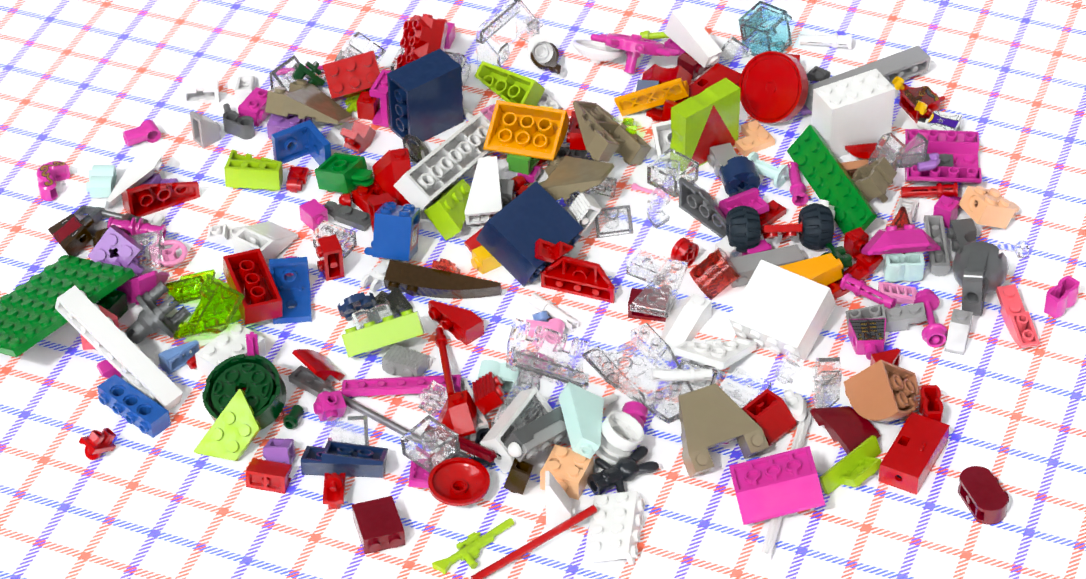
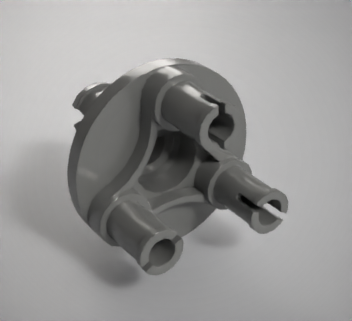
M162 281L149 292L146 291L143 295L139 294L136 297L143 310L139 312L138 319L124 331L127 337L135 344H139L147 336L158 333L161 329L173 338L176 335L175 331L180 328L179 325L192 315L183 306L172 317H167V314L180 305L177 300L169 305L175 299L172 295L159 307L156 305V301L169 291Z

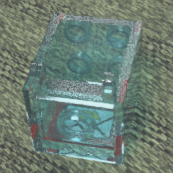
M760 0L738 19L743 51L752 56L766 51H785L792 44L789 26L792 16L786 10Z

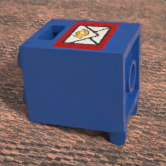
M385 202L375 212L372 247H366L364 253L372 257L410 261L418 251L420 208L415 207L413 204L401 206L396 205L397 203Z

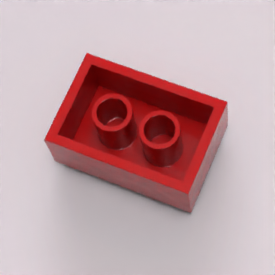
M374 50L322 65L331 98L335 102L360 95L361 91L369 92L380 74Z

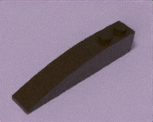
M394 260L389 261L384 277L386 289L392 292H405L411 296L467 299L497 296L502 293L501 283Z

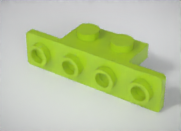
M870 436L819 477L825 494H830L841 484L858 487L880 469L881 459L875 458L881 453L876 436Z

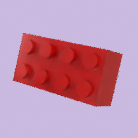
M260 248L223 256V273L244 324L247 325L282 317V299Z

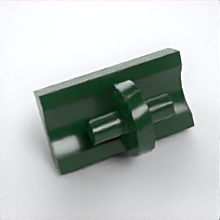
M307 61L305 63L307 67L302 63L294 64L293 68L295 70L291 78L295 81L303 79L305 76L308 79L307 83L313 84L317 88L325 83L323 79L316 75H320L322 72L318 69L320 63L317 61L313 64Z
M832 243L826 244L828 252L821 255L832 253L836 259L839 258L843 264V269L841 270L842 274H844V268L852 267V256L846 254L843 246L834 247Z

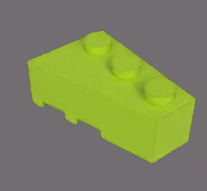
M231 150L224 167L226 187L235 189L250 188L252 190L268 189L269 191L280 190L283 183L282 162L261 157L260 160L252 158V154L247 153L244 156L237 154V150Z
M463 178L450 186L424 210V213L446 241L462 230L465 221V208L471 187Z

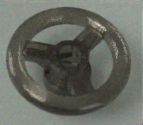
M407 134L403 137V147L408 148L410 162L418 163L421 161L422 150L425 157L429 154L426 145L415 135ZM410 140H413V141L416 142L419 146H417L416 144H413Z

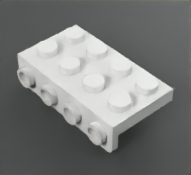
M638 491L594 495L592 505L596 507L597 512L590 516L584 553L586 563L627 559L629 565H634L635 558L638 557L637 543L641 539L639 530L640 526L643 525L642 511L645 510L644 499L640 498Z

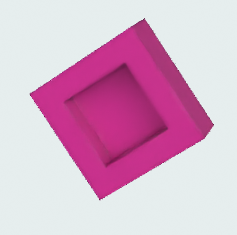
M535 166L529 175L517 173V175L523 176L526 182L533 183L541 173L540 166Z

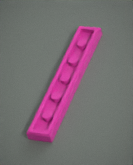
M444 375L343 380L341 393L347 397L447 392ZM452 375L455 392H461V375Z

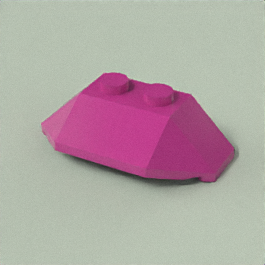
M904 224V228H897V225H888L886 229H879L861 249V252L865 255L939 251L941 249L923 229L915 227V224Z
M154 270L132 277L116 289L126 294L128 304L136 303V305H140L136 297L139 294L143 295L146 291L149 292L160 281L165 284L170 274L163 271L158 273V271Z

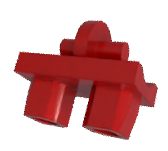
M104 428L102 432L92 430L89 436L81 437L79 443L86 445V457L90 460H96L101 456V453L114 451L116 445L112 441L116 434L109 428Z
M325 473L323 504H328V509H341V504H344L346 473Z

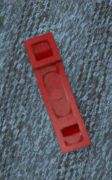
M859 254L856 257V263L844 271L843 277L849 273L859 281L866 280L882 262L883 256ZM842 278L827 285L831 289L834 299L850 292L847 289H841L840 283Z

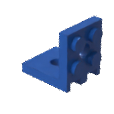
M311 120L271 134L274 160L280 161L282 164L310 154L320 166L332 156L330 142Z
M308 258L269 259V270L282 299V317L274 318L273 324L312 322ZM287 273H293L294 275H293V276H286L285 274H287Z

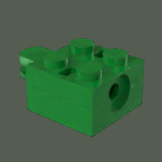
M335 152L314 170L319 189L329 192L349 194L357 186L367 187L374 183L373 172L367 169L364 156Z

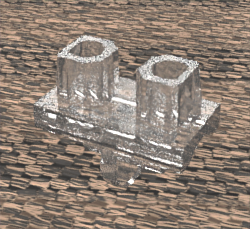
M606 177L601 184L586 191L592 192L593 195L600 194L613 198L615 196L617 179Z

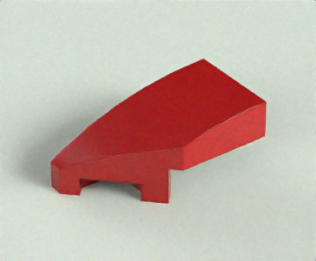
M539 238L535 242V258L553 263L571 251L573 246L561 241L553 244Z

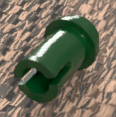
M294 405L290 413L283 418V424L287 429H293L298 426V421L304 414V409L300 405Z

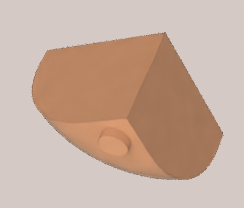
M879 360L843 382L845 394L853 409L863 418L872 421L888 422L898 420L915 410L919 402L916 400V395L919 394V387L915 373L883 360Z

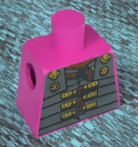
M886 318L849 319L848 337L855 354L866 355V358L871 360V354L884 351Z

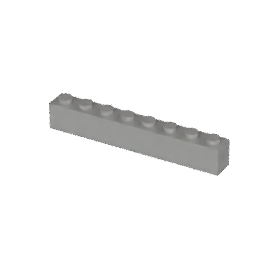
M918 45L808 85L805 105L812 112L813 89L873 69H877L891 84L896 76L905 80L924 73L929 69L931 57Z

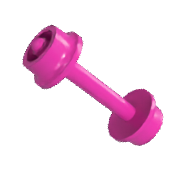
M923 289L917 292L914 304L924 303L928 325L922 330L921 336L928 346L940 347L946 342L948 333L947 328L943 324L935 322L933 311L937 309L940 301L932 290Z

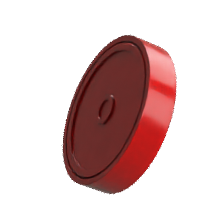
M766 51L756 55L746 64L740 76L741 104L752 118L760 122L778 124L792 119L801 111L808 95V78L804 67L795 57L787 53Z

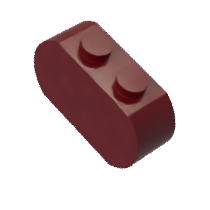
M971 466L964 469L959 477L958 494L975 520L986 525H993L1003 521L1006 517L1009 496L1001 488L997 477H994L989 469L981 466Z

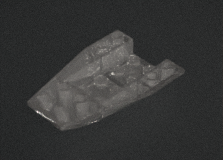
M647 322L630 331V341L606 353L597 346L582 354V357L605 382L632 401L642 403L650 414L667 424L680 419L678 396L694 391L689 381L652 382V369L682 368L670 346Z

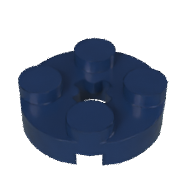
M364 292L345 298L343 300L344 304L340 306L339 303L337 306L340 316L345 317L346 321H351L358 315L374 312V306L376 305L374 294L369 292L370 296H365Z

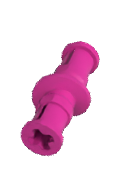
M110 217L108 220L107 228L115 224L117 227L127 230L136 241L140 236L159 239V241H164L166 237V225L157 226L144 223L143 218H140L139 222H136L135 217L131 221L118 220L114 217Z

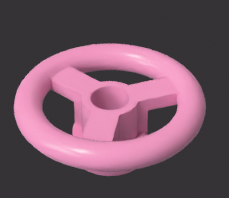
M164 240L152 247L150 258L159 266L173 267L185 260L188 250L185 244L178 240ZM173 245L171 248H167L165 250H158L163 246ZM181 248L182 254L177 258L176 251ZM156 256H162V260L158 259Z

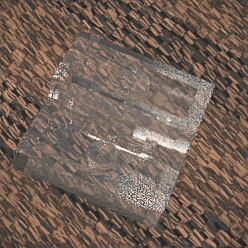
M162 230L130 236L143 247L137 258L140 259L138 263L145 268L144 271L164 267L162 249H165Z
M737 366L729 378L725 377L719 387L737 405L744 407L763 391L769 390L772 385L770 381Z

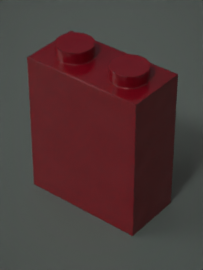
M392 496L352 504L353 521L364 554L405 545L404 528Z

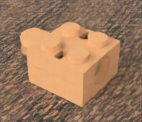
M978 185L976 187L968 186L959 202V206L977 224L1006 229L1011 218H1015L1016 213L1020 209L1014 202L1003 198L999 190L995 188L985 189Z
M555 444L540 471V489L545 490V471H550L569 498L579 500L587 485L588 477L594 472V455L591 459H588L572 451L570 448Z

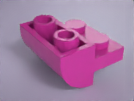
M755 187L719 202V209L725 218L731 209L738 206H749L755 209L759 215L769 211V204L759 196V190Z

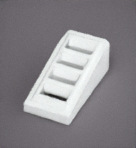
M254 75L238 76L234 90L236 103H242L255 89Z
M900 198L893 214V224L901 226L912 224L918 201Z

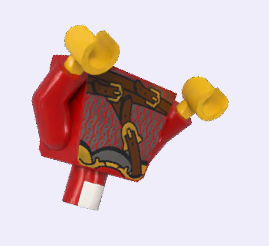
M896 76L892 84L896 90L900 91L899 105L916 123H918L919 117L929 119L933 111H939L940 102L945 101V95L942 91L934 93L928 86L909 87L904 84L905 81L901 77Z

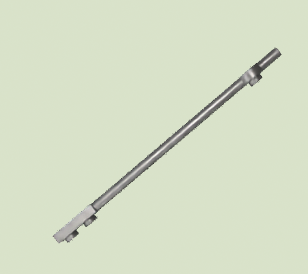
M302 365L288 376L290 383L316 397L324 391H335L331 388L332 382L326 379L324 381ZM342 394L346 406L445 459L469 458L465 452L456 451L451 453Z

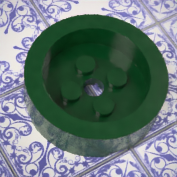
M257 354L255 356L235 355L218 364L208 375L205 390L202 392L204 406L213 421L217 420L236 392L242 387H247L245 398L248 404L251 405L254 417L258 420L261 430L273 423L284 408L287 394L285 383L274 364L267 358Z

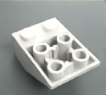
M270 221L245 226L232 237L234 254L260 248L266 264H269V259H274L298 237V234Z

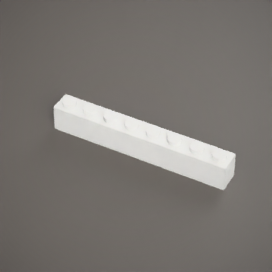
M73 286L57 298L55 309L136 389L168 411L181 402L183 392L180 386L174 384L168 378V375L163 370H160L154 361L147 357L140 347L127 337L123 330L118 329L114 325L110 317H106L101 312L97 304L92 303L82 290Z

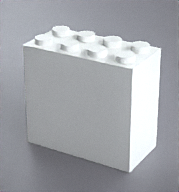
M873 69L813 89L811 125L817 129L836 158L849 154L845 150V146L888 141L891 139L895 88L877 69Z
M761 260L728 319L737 337L757 342L758 347L762 348L765 346L774 354L780 355L781 353L786 355L793 362L800 361L804 363L832 313L836 302L829 287Z

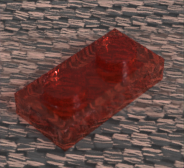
M440 258L439 261L433 260V269L460 274L461 269L457 268L456 264L450 260Z

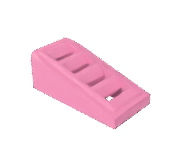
M878 282V291L897 299L896 304H914L917 294L916 287Z

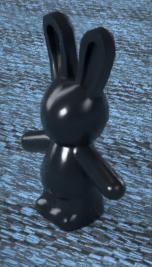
M645 446L638 447L629 457L620 459L615 467L601 458H596L595 464L603 470L591 474L587 479V484L594 495H602L614 486H616L617 493L625 492L623 481H631L640 474L656 472L659 469V464L654 461L637 464L648 453V449Z

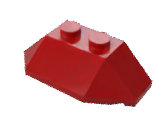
M561 256L541 272V287L613 304L615 302V286L598 263Z

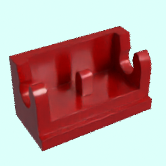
M253 458L246 469V487L285 494L292 479L289 478L292 465Z

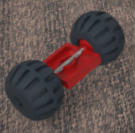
M813 203L803 207L799 212L798 224L761 226L759 213L749 206L735 207L726 216V235L729 245L736 247V251L746 253L747 249L758 246L761 236H763V239H774L778 235H782V238H793L798 233L802 246L810 250L824 249L827 243H832L833 214L830 208L823 204Z

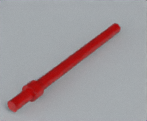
M437 327L435 330L436 346L439 347L447 396L455 393L446 348L447 337L444 335L443 328Z

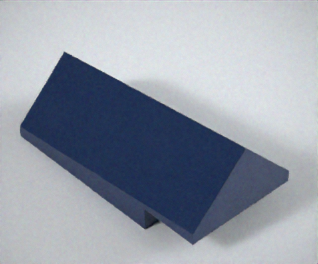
M329 440L325 448L307 445L301 457L302 475L325 476V473H346V477L384 478L388 448Z

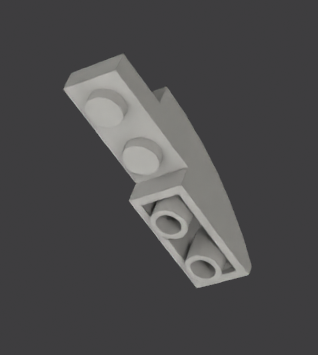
M923 302L891 309H885L884 304L845 311L847 326L849 319L886 318L885 332L909 330L908 324L927 321Z

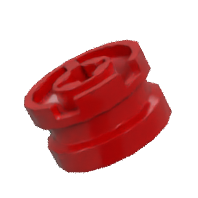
M685 237L680 238L672 248L671 260L685 268L689 267L698 256L699 246L694 242H690Z

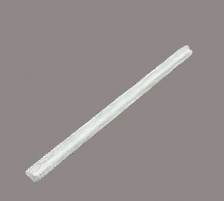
M807 408L805 420L798 422L791 450L803 448L812 418V414L809 411L811 408ZM784 516L770 519L760 557L762 559L771 560Z

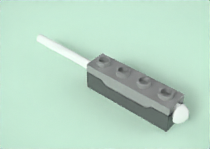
M612 393L605 397L603 407L616 401L617 395ZM561 406L513 431L504 443L509 455L515 457L519 462L525 459L531 460L538 452L541 451L543 453L552 444L558 445L565 437H568Z

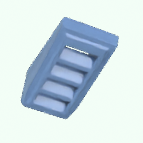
M194 340L159 353L160 367L170 375L185 366L187 361L200 350L199 342Z

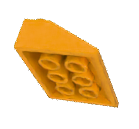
M497 100L483 150L554 161L566 137L570 120L567 111Z

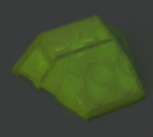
M207 277L199 290V293L202 295L199 304L189 321L180 323L173 338L210 336L223 332L227 329L245 296Z

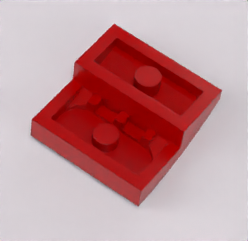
M885 142L845 146L847 152L863 159L897 156V149H885Z
M297 349L292 352L309 370L324 381L329 375L339 381L345 376L325 356L317 351Z

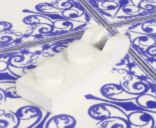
M384 258L371 272L362 278L360 286L366 288L370 285V291L377 292L382 286L384 287V277L389 261L394 259ZM394 260V261H399V262L406 263V261Z

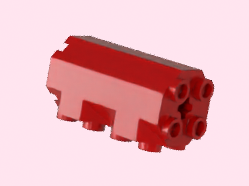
M423 14L422 16L413 15L410 20H406L403 24L404 31L400 41V47L404 48L405 52L397 57L396 69L438 49L444 51L448 21L441 18L434 19L430 14Z

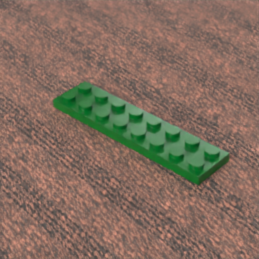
M809 125L787 150L788 154L798 164L799 170L819 199L829 201V205L835 206L834 220L845 235V233L859 227L865 231L877 218V214L817 129Z

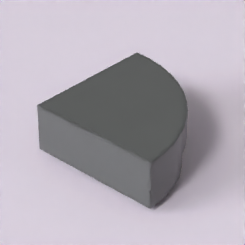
M815 66L807 73V78L810 81H822L828 79L831 72Z

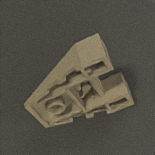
M297 79V81L290 83L289 91H285L286 89L283 87H275V89L269 90L267 94L265 109L267 113L286 117L289 114L297 115L299 119L310 117L318 122L337 125L352 119V115L315 85L307 83V80Z
M574 100L573 107L584 145L593 160L609 162L614 153H619L623 157V161L629 165L642 164L652 148L636 133L634 135L630 134L626 130L627 126L623 123L619 125L613 121L614 116L597 103Z
M570 156L555 157L554 161H549L548 166L544 169L548 178L539 184L556 201L560 198L567 200L576 191L582 193L601 184L615 166L613 163Z
M716 383L678 396L683 447L682 460L689 478L709 472L714 467L708 451L710 448L737 439L744 459L761 454L769 448L762 428Z

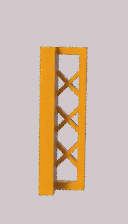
M678 78L615 97L614 101L623 117L663 105L667 99L676 101L689 97V85L687 80L683 81L682 78Z

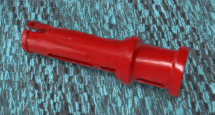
M957 182L943 185L938 183L936 186L901 187V198L937 197V199H940L942 195L958 197Z

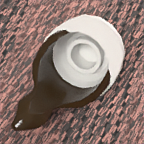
M544 34L534 35L530 38L527 45L530 62L540 69H549L551 73L560 74L561 65L557 63L559 52L556 45Z

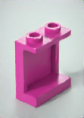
M382 69L369 92L371 97L380 98V108L373 118L372 124L389 127L390 113L387 73L391 71Z

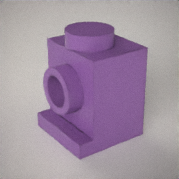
M270 438L263 447V457L268 461L292 464L296 458L294 439Z

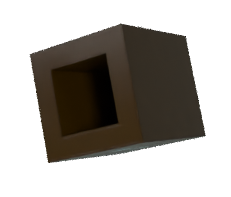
M515 458L503 488L508 489L512 493L523 495L534 465L525 461L519 462Z

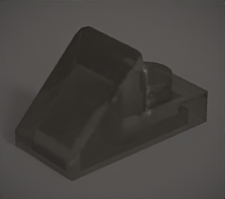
M397 287L390 293L381 291L375 297L376 305L374 308L389 316L394 315V318L402 316L401 312L413 310L412 305Z

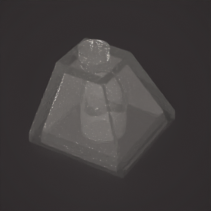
M368 416L327 417L328 440L369 446Z

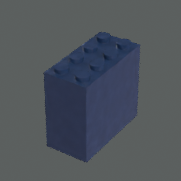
M438 49L387 73L390 128L411 148L464 122L461 65L441 49Z
M536 181L491 217L476 240L525 287L529 282L533 284L540 277L539 274L552 264L551 262L535 258V242L539 238L553 244L561 241L572 245L574 249L575 244L582 238L580 234L584 228Z

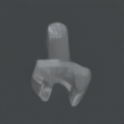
M1019 240L1016 245L995 242V246L1001 251L1015 252L1017 258L1029 257L1030 243Z

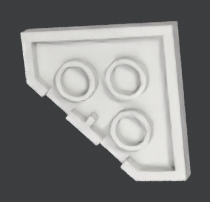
M741 337L733 338V341L724 342L721 339H707L705 343L694 344V340L685 341L675 347V355L685 360L696 361L701 365L715 367L717 370H724L756 350L757 342Z

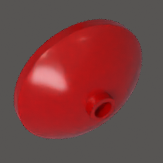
M463 457L450 458L440 462L431 470L428 477V487L432 496L438 501L451 506H466L479 501L487 494L490 487V475L481 463L473 459Z

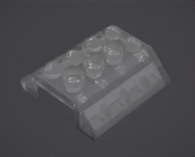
M515 318L507 342L506 368L562 386H566L568 382H571L585 390L588 389L589 374L583 371L584 359L590 349V342L582 339L579 342V338L574 337L568 352L564 350L568 339L567 334L563 333L561 336V332L544 328L542 331V326L538 325L531 340L527 338L531 323L526 321L524 325V320Z

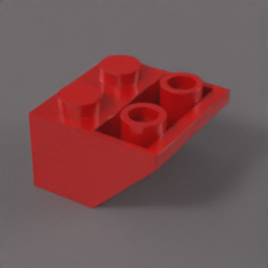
M768 389L742 408L762 428L769 446L773 445L797 425L784 400Z

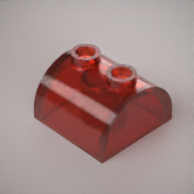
M717 248L713 253H710L707 258L689 272L693 281L710 300L740 277L726 252L721 248Z

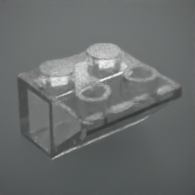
M840 357L816 358L815 366H812V378L814 380L811 381V392H815V395H813V406L817 408L832 407L840 400L842 379Z

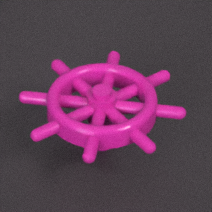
M608 33L607 35L592 34L590 36L592 41L602 42L606 46L626 50L627 60L624 72L635 74L637 58L641 57V54L667 57L679 55L677 49L667 48L663 43L642 38L641 35L637 34L630 36Z

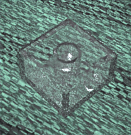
M671 148L647 166V183L675 198L679 196V179L681 177L695 183L699 176V162Z
M430 415L426 416L400 438L402 454L429 473L439 463L452 458L460 451L458 434Z

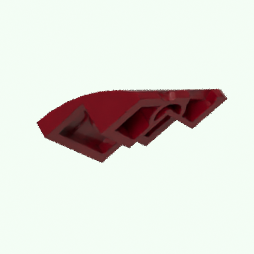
M850 406L813 408L809 410L818 426L824 425L834 442L839 441L847 455L873 435L876 438L881 436L868 419L860 416Z

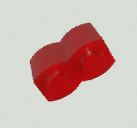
M922 385L919 412L922 416L942 422L944 407L940 400L941 391L937 385Z

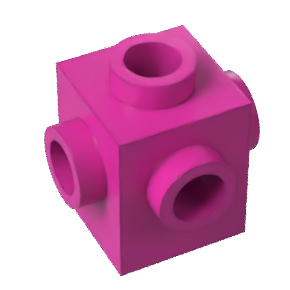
M341 390L333 392L324 391L318 394L313 404L314 412L316 415L318 414L320 421H334L337 418H341L347 408Z

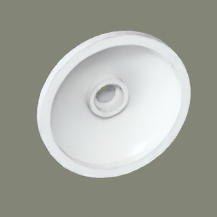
M574 39L572 42L573 47L582 56L589 58L590 62L600 64L601 61L614 60L624 54V50L606 46L602 42L588 39Z

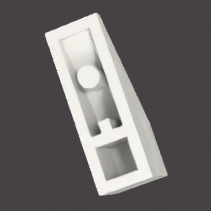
M545 471L546 529H552L575 516V508H571V499L550 471Z

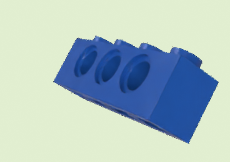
M116 374L97 386L100 403L107 405L115 414L124 417L128 423L138 427L142 433L154 438L171 426L168 410Z

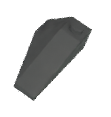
M681 177L679 179V208L716 235L724 238L726 236V218L705 189Z

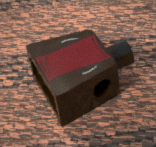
M71 214L48 230L69 256L75 257L92 240L93 236L87 229L96 222L89 214L81 220L75 214Z

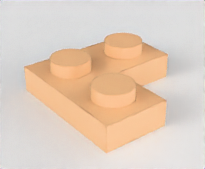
M757 120L741 125V132L746 137L735 141V147L743 156L775 145V139Z

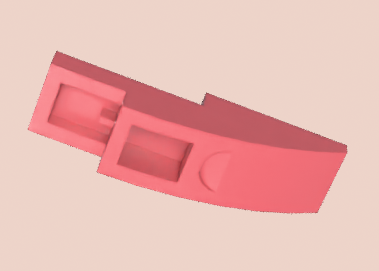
M1016 284L997 287L996 293L1001 304L1000 312L1015 343L1020 348L1039 346L1040 342L1030 314L1024 309Z

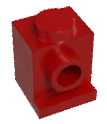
M861 227L845 233L844 248L854 261L862 253L861 249L868 243L869 235Z

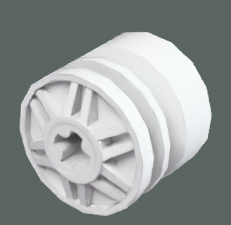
M617 410L610 412L602 423L601 444L595 452L596 455L611 465H616L620 459L629 457L644 439L642 426L630 414Z

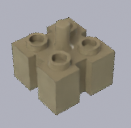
M882 157L873 161L870 165L866 164L857 168L852 176V180L868 203L874 198H878L884 203L888 200V197L885 195L887 193L886 190L894 182L893 179L897 172L887 159Z

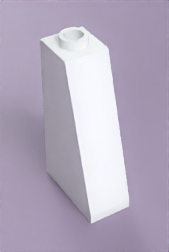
M685 5L672 11L664 33L704 68L718 63L722 50Z
M497 156L478 158L465 208L466 225L486 223L502 209Z

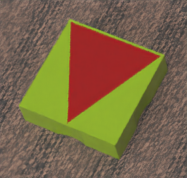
M724 78L698 95L671 107L672 139L670 144V165L685 175L708 162L707 157L710 155V147L731 143L735 147V141L738 140L740 87Z

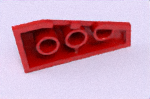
M408 148L389 150L372 166L374 181L380 185L383 193L388 192L392 198H395L398 205L410 204L393 186L411 169Z
M197 181L143 184L121 193L125 211L138 217H143L200 197Z

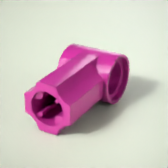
M150 119L143 121L139 127L122 132L127 147L144 141L154 143L161 137V132L157 125Z

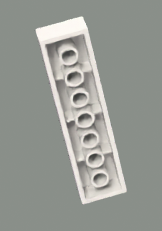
M480 111L407 171L393 186L410 204L420 208L421 212L477 164L478 158L486 157L491 152L483 150L490 121Z

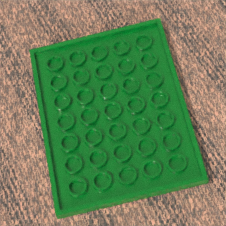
M69 255L61 256L56 263L46 266L44 271L31 276L25 284L18 285L13 292L0 298V353L17 358L66 324L68 321L55 309L57 298L73 286L82 290L92 303H96L134 277L133 269Z

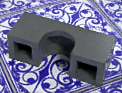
M972 218L950 220V228H947V237L951 239L953 252H957L961 247L964 248L967 243L976 241L977 229Z

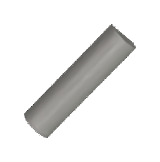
M924 215L925 232L941 249L939 251H928L931 273L939 277L945 276L949 273L951 266L943 216Z

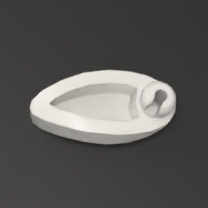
M792 389L785 390L783 393L785 398L783 400L794 419L800 422L804 421L807 412L805 399L801 394L794 393Z

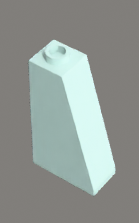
M568 382L559 394V401L572 451L591 459L601 444L604 398Z

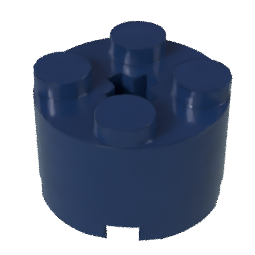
M738 156L727 161L728 164L720 167L719 175L725 192L729 197L754 187L758 188L760 185V177L752 159L748 160L745 156Z

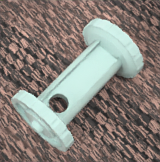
M754 151L748 155V160L752 159L759 174L773 179V185L777 188L784 185L789 174V166L783 164L777 168L760 161L758 153Z

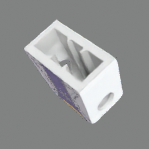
M933 111L929 119L919 117L917 127L925 130L960 131L963 115Z

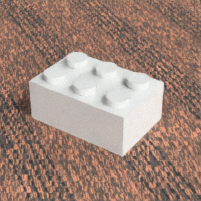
M237 322L233 323L195 353L197 371L208 377L211 371L224 360L240 354L247 356L246 334H250L253 331ZM258 335L259 355L265 357V339Z

